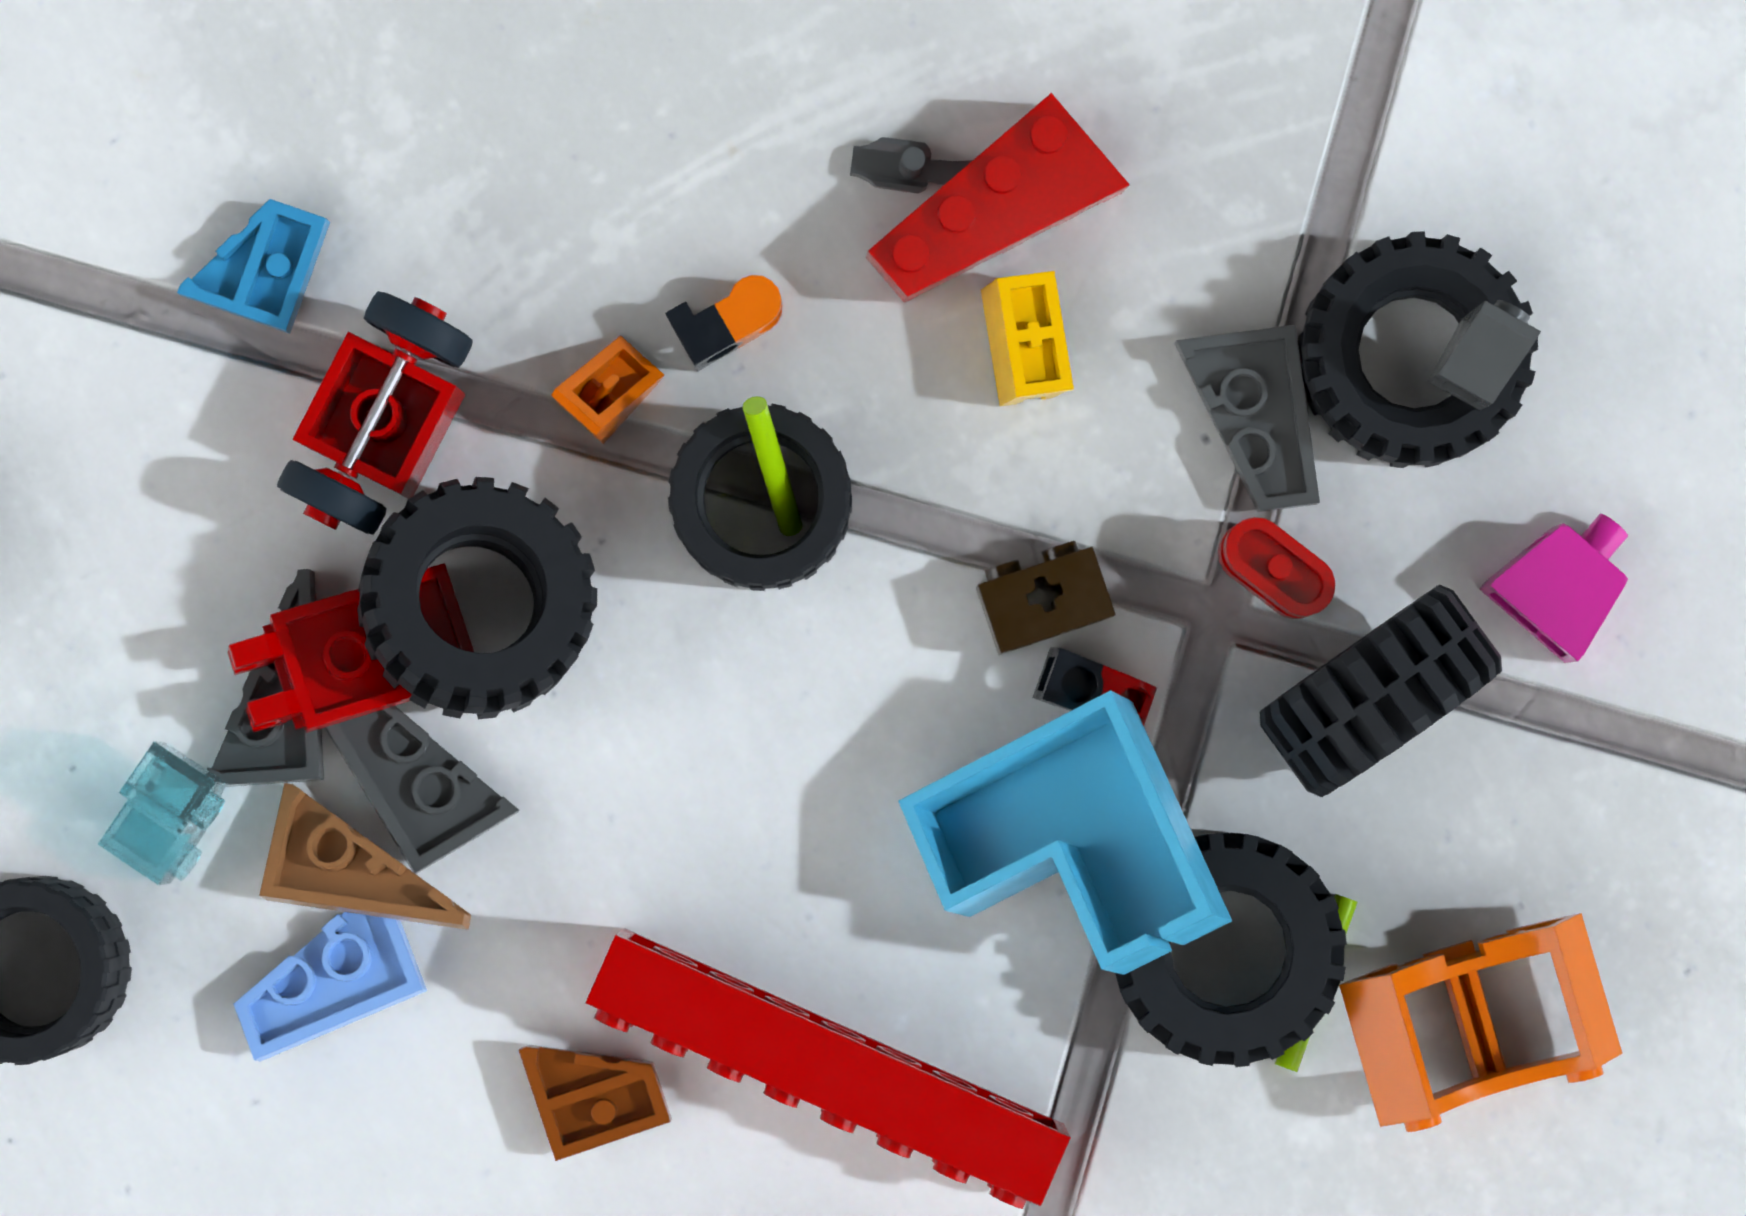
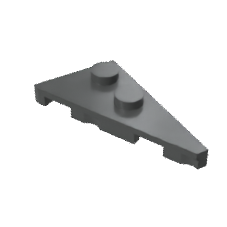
M311 569L297 570L295 580L286 588L278 609L283 611L316 601L314 571ZM274 662L263 668L250 671L242 688V700L239 706L232 711L225 729L228 732L212 768L207 767L204 774L203 787L220 788L324 780L322 728L306 733L305 728L295 730L293 721L290 720L281 725L252 732L246 713L247 703L283 692Z

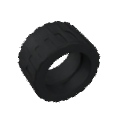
M773 403L768 405L779 445L794 451L806 462L815 477L818 487V507L813 523L805 535L794 545L773 554L755 555L745 553L725 543L715 533L707 518L704 494L707 480L714 466L731 450L744 444L753 443L742 407L731 410L727 408L716 413L717 416L708 422H702L693 431L694 434L687 443L682 444L677 453L678 459L674 469L671 468L668 481L670 484L668 506L674 521L673 527L689 554L703 569L711 575L720 578L724 583L735 587H747L753 591H765V589L778 588L780 590L791 587L793 583L804 578L807 580L816 574L817 569L825 562L828 563L836 554L839 543L845 538L850 513L852 512L850 477L841 450L838 451L834 445L833 438L824 428L820 429L812 422V418L801 412L796 413L788 410L786 406Z
M39 876L0 882V921L19 912H38L50 916L72 938L79 955L81 968L79 989L74 1002L69 1010L57 1020L41 1026H22L12 1022L0 1013V1064L7 1062L14 1063L15 1065H29L40 1060L45 1061L84 1046L92 1041L97 1033L104 1031L110 1025L114 1014L122 1007L127 996L125 991L128 982L131 981L132 967L129 964L130 945L121 927L123 925L117 915L113 914L106 906L107 902L99 895L90 893L84 889L83 885L72 880L62 881L58 880V877Z

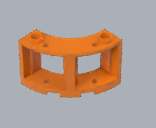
M1582 913L1506 930V933L1479 941V950L1475 951L1473 941L1468 940L1425 953L1422 958L1406 962L1400 966L1398 964L1385 966L1339 985L1380 1127L1404 1123L1407 1132L1428 1129L1442 1123L1440 1114L1501 1091L1566 1075L1568 1083H1576L1599 1077L1604 1074L1602 1065L1623 1054ZM1550 952L1579 1051L1506 1068L1478 970ZM1444 981L1472 1079L1432 1093L1404 995Z

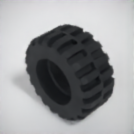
M475 477L473 484L461 486L458 479L441 482L437 491L427 494L422 490L407 500L403 510L399 513L393 512L382 525L376 541L372 543L358 588V592H360V601L357 608L359 627H364L367 637L364 645L371 660L378 659L385 669L382 676L395 689L401 685L412 694L409 700L424 709L429 703L443 708L442 715L460 719L463 713L477 714L478 720L496 718L500 712L509 709L513 713L530 706L533 700L540 695H546L559 683L577 660L581 649L588 641L594 625L591 622V616L597 607L598 589L591 586L590 577L595 572L590 553H581L577 544L582 536L574 524L571 522L564 526L555 517L559 508L547 498H544L538 504L525 497L529 489L525 486L511 482L508 490L494 487V478ZM460 547L486 548L505 556L522 571L531 587L534 606L526 631L513 644L497 652L474 653L450 645L430 628L420 608V585L427 568L444 552Z
M1439 584L1259 711L1260 726L1307 792L1323 797L1338 787L1345 785L1402 747L1491 682L1502 672L1501 655L1454 590Z

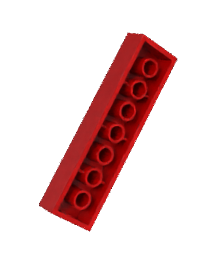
M626 928L615 935L585 1002L597 1008L594 1018L605 1025L623 1032H628L629 1028L635 1025L651 1032L654 1035L650 1043L661 1050L684 1058L688 1050L710 1059L707 1069L734 1082L740 1083L744 1074L766 1084L763 1091L766 1096L782 1104L797 1108L800 1099L821 1108L820 1119L849 1133H853L857 1125L877 1133V1145L905 1158H910L913 1150L932 1158L931 1161L934 1163L933 1169L955 1181L966 1184L969 1176H974L988 1183L987 1186L991 1188L989 1192L991 1196L1016 1208L1023 1209L1026 1201L1039 1206L1042 1205L1071 1139L1064 1123Z

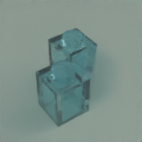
M154 741L119 793L128 800L98 845L157 885L171 884L175 877L182 881L194 868L202 854V851L196 845L221 811L225 803L221 796L227 783L168 743Z

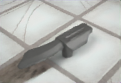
M881 137L868 145L853 147L850 176L861 178L875 188L919 194L927 189L928 182L945 185L972 160H931L932 153L926 143Z

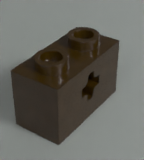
M1071 541L1042 551L1044 563L1022 570L1019 560H1014L984 571L987 582L978 584L976 590L998 656L1110 619L1116 615L1093 546L1079 551L1076 541ZM1042 580L1046 588L1055 586L1058 588L1060 596L1051 602L1052 611L1044 612L1041 604L1029 605L1027 596L1035 590L1034 581Z

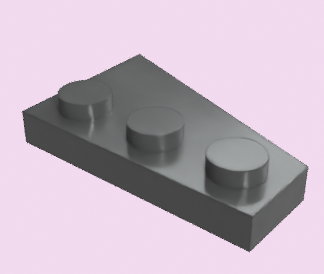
M1289 325L1176 340L1174 344L1257 512L1319 504L1320 498L1296 326Z
M396 706L324 727L407 864L415 874L519 812L517 807L505 797L497 794L478 778L474 771L461 760L458 761L429 737V734Z

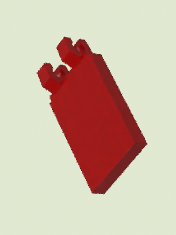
M445 563L427 568L421 580L419 592L420 608L424 619L430 628L450 645L465 651L474 652ZM358 589L270 614L269 620L271 624L262 626L264 634L228 645L229 650L227 654L234 675L263 668L274 662L283 692L247 703L246 713L252 732L281 725L292 720L295 730L305 728L306 733L410 701L409 699L412 694L401 685L394 689L382 676L385 669L379 660H371L364 645L367 638L364 627H359L357 608L360 601V592H358Z

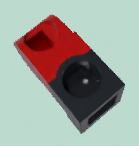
M1050 647L1032 698L1072 711L1111 690L1133 702L1144 726L1157 687L1063 648Z

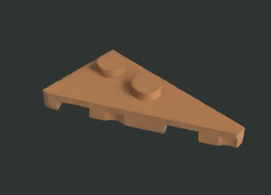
M284 783L259 896L273 902L469 930L470 913L316 802L294 784Z

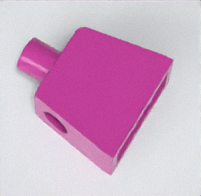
M1601 513L1581 536L1571 527L1562 523L1545 532L1484 582L1479 589L1564 663L1578 662L1585 654L1628 581L1627 576L1609 561V558L1627 539L1628 534L1614 520Z

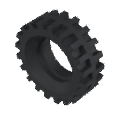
M1425 231L1410 232L1403 238L1391 240L1388 236L1377 240L1372 246L1359 253L1355 252L1346 259L1322 284L1323 286L1310 302L1305 312L1307 318L1303 332L1298 336V347L1301 349L1303 383H1306L1312 399L1308 405L1314 416L1320 414L1332 430L1328 433L1337 442L1341 440L1346 441L1358 449L1356 455L1368 461L1376 458L1390 462V467L1405 468L1408 465H1425L1426 468L1461 457L1490 441L1500 433L1499 430L1509 419L1515 417L1522 407V404L1519 403L1525 389L1533 383L1536 371L1530 370L1532 353L1538 350V338L1494 403L1481 411L1453 395L1432 406L1411 408L1394 404L1376 392L1363 373L1359 354L1363 329L1377 310L1392 301L1418 298L1434 302L1452 314L1458 323L1484 301L1494 305L1496 300H1503L1522 309L1529 316L1533 314L1529 301L1520 303L1511 287L1517 282L1511 272L1507 271L1502 275L1488 262L1492 257L1490 253L1482 248L1473 252L1460 246L1459 237L1447 234L1442 239L1425 237Z
M1223 832L1196 836L1194 838L1219 892L1234 891L1253 896L1273 912L1283 929L1286 948L1281 974L1266 993L1251 1002L1222 1006L1203 1001L1184 986L1173 967L1172 954L1169 952L1125 975L1115 973L1120 993L1140 1026L1164 1044L1165 1048L1177 1055L1182 1054L1197 1060L1200 1064L1213 1066V1064H1225L1245 1067L1250 1066V1063L1268 1058L1273 1060L1284 1055L1285 1050L1302 1040L1304 1042L1314 1033L1313 1029L1325 1014L1329 1015L1335 1004L1333 1000L1340 981L1344 980L1346 970L1344 966V947L1347 945L1346 932L1342 928L1337 910L1339 907L1334 896L1329 893L1319 878L1320 875L1296 856L1293 851L1259 836L1243 833Z

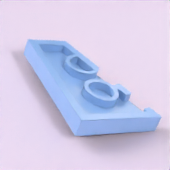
M344 912L341 915L337 914L321 928L322 932L294 956H288L234 1003V1007L253 1059L261 1062L426 992L427 988L401 920Z

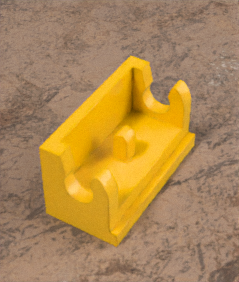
M1055 271L996 278L981 289L999 406L1015 405L1024 400L1041 397V400H1046L1074 390Z

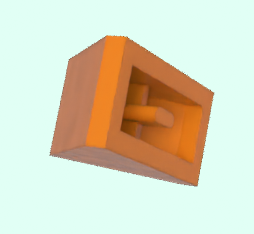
M620 335L556 387L551 396L564 410L604 444L658 385L664 374Z

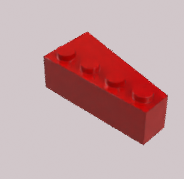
M1050 93L870 248L866 259L905 303L975 266L1076 217L1096 205L1122 194L1130 184L1056 97Z

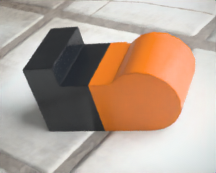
M750 275L742 278L733 286L730 296L696 315L692 313L686 301L665 314L698 372L771 330L778 324L782 316L783 304L778 287L770 279L764 276Z

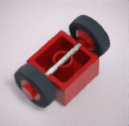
M377 291L371 299L363 319L376 329L387 334L390 342L400 348L401 351L395 348L393 353H390L349 331L347 332L292 439L336 462L334 468L339 471L337 473L327 467L312 469L296 460H290L285 466L277 484L281 491L308 504L303 514L334 530L337 529L340 521L366 534L374 535L385 517L387 508L383 504L367 497L360 484L349 479L350 476L357 479L360 474L407 499L414 496L466 395L456 385L416 366L417 359L412 357L414 355L423 360L434 358L444 364L457 368L463 364L472 347L473 340L461 330L444 321L447 315L446 312L417 297H414L410 304L391 294Z

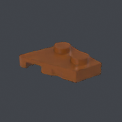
M528 1045L519 1049L555 1161L669 1123L672 1120L653 1062Z

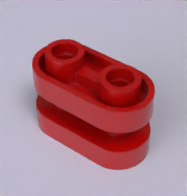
M1258 517L1245 519L1230 528L1220 540L1218 558L1223 570L1281 616L1290 619L1305 618L1321 612L1332 601L1336 585L1330 567L1272 521Z

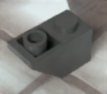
M1496 300L1494 305L1484 301L1461 319L1428 382L1481 411L1494 403L1535 343L1541 331L1527 324L1530 316L1517 306L1503 300Z

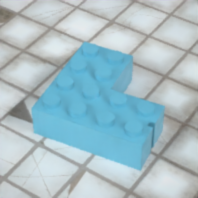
M1111 690L898 801L945 911L971 917L1059 872L1101 970L1125 975L1171 952L1172 949L1169 942L1185 945L1232 922L1133 702Z

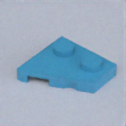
M269 199L249 218L248 225L240 233L231 235L215 251L217 255L192 279L187 277L180 284L177 293L188 299L290 334L330 221L327 218Z

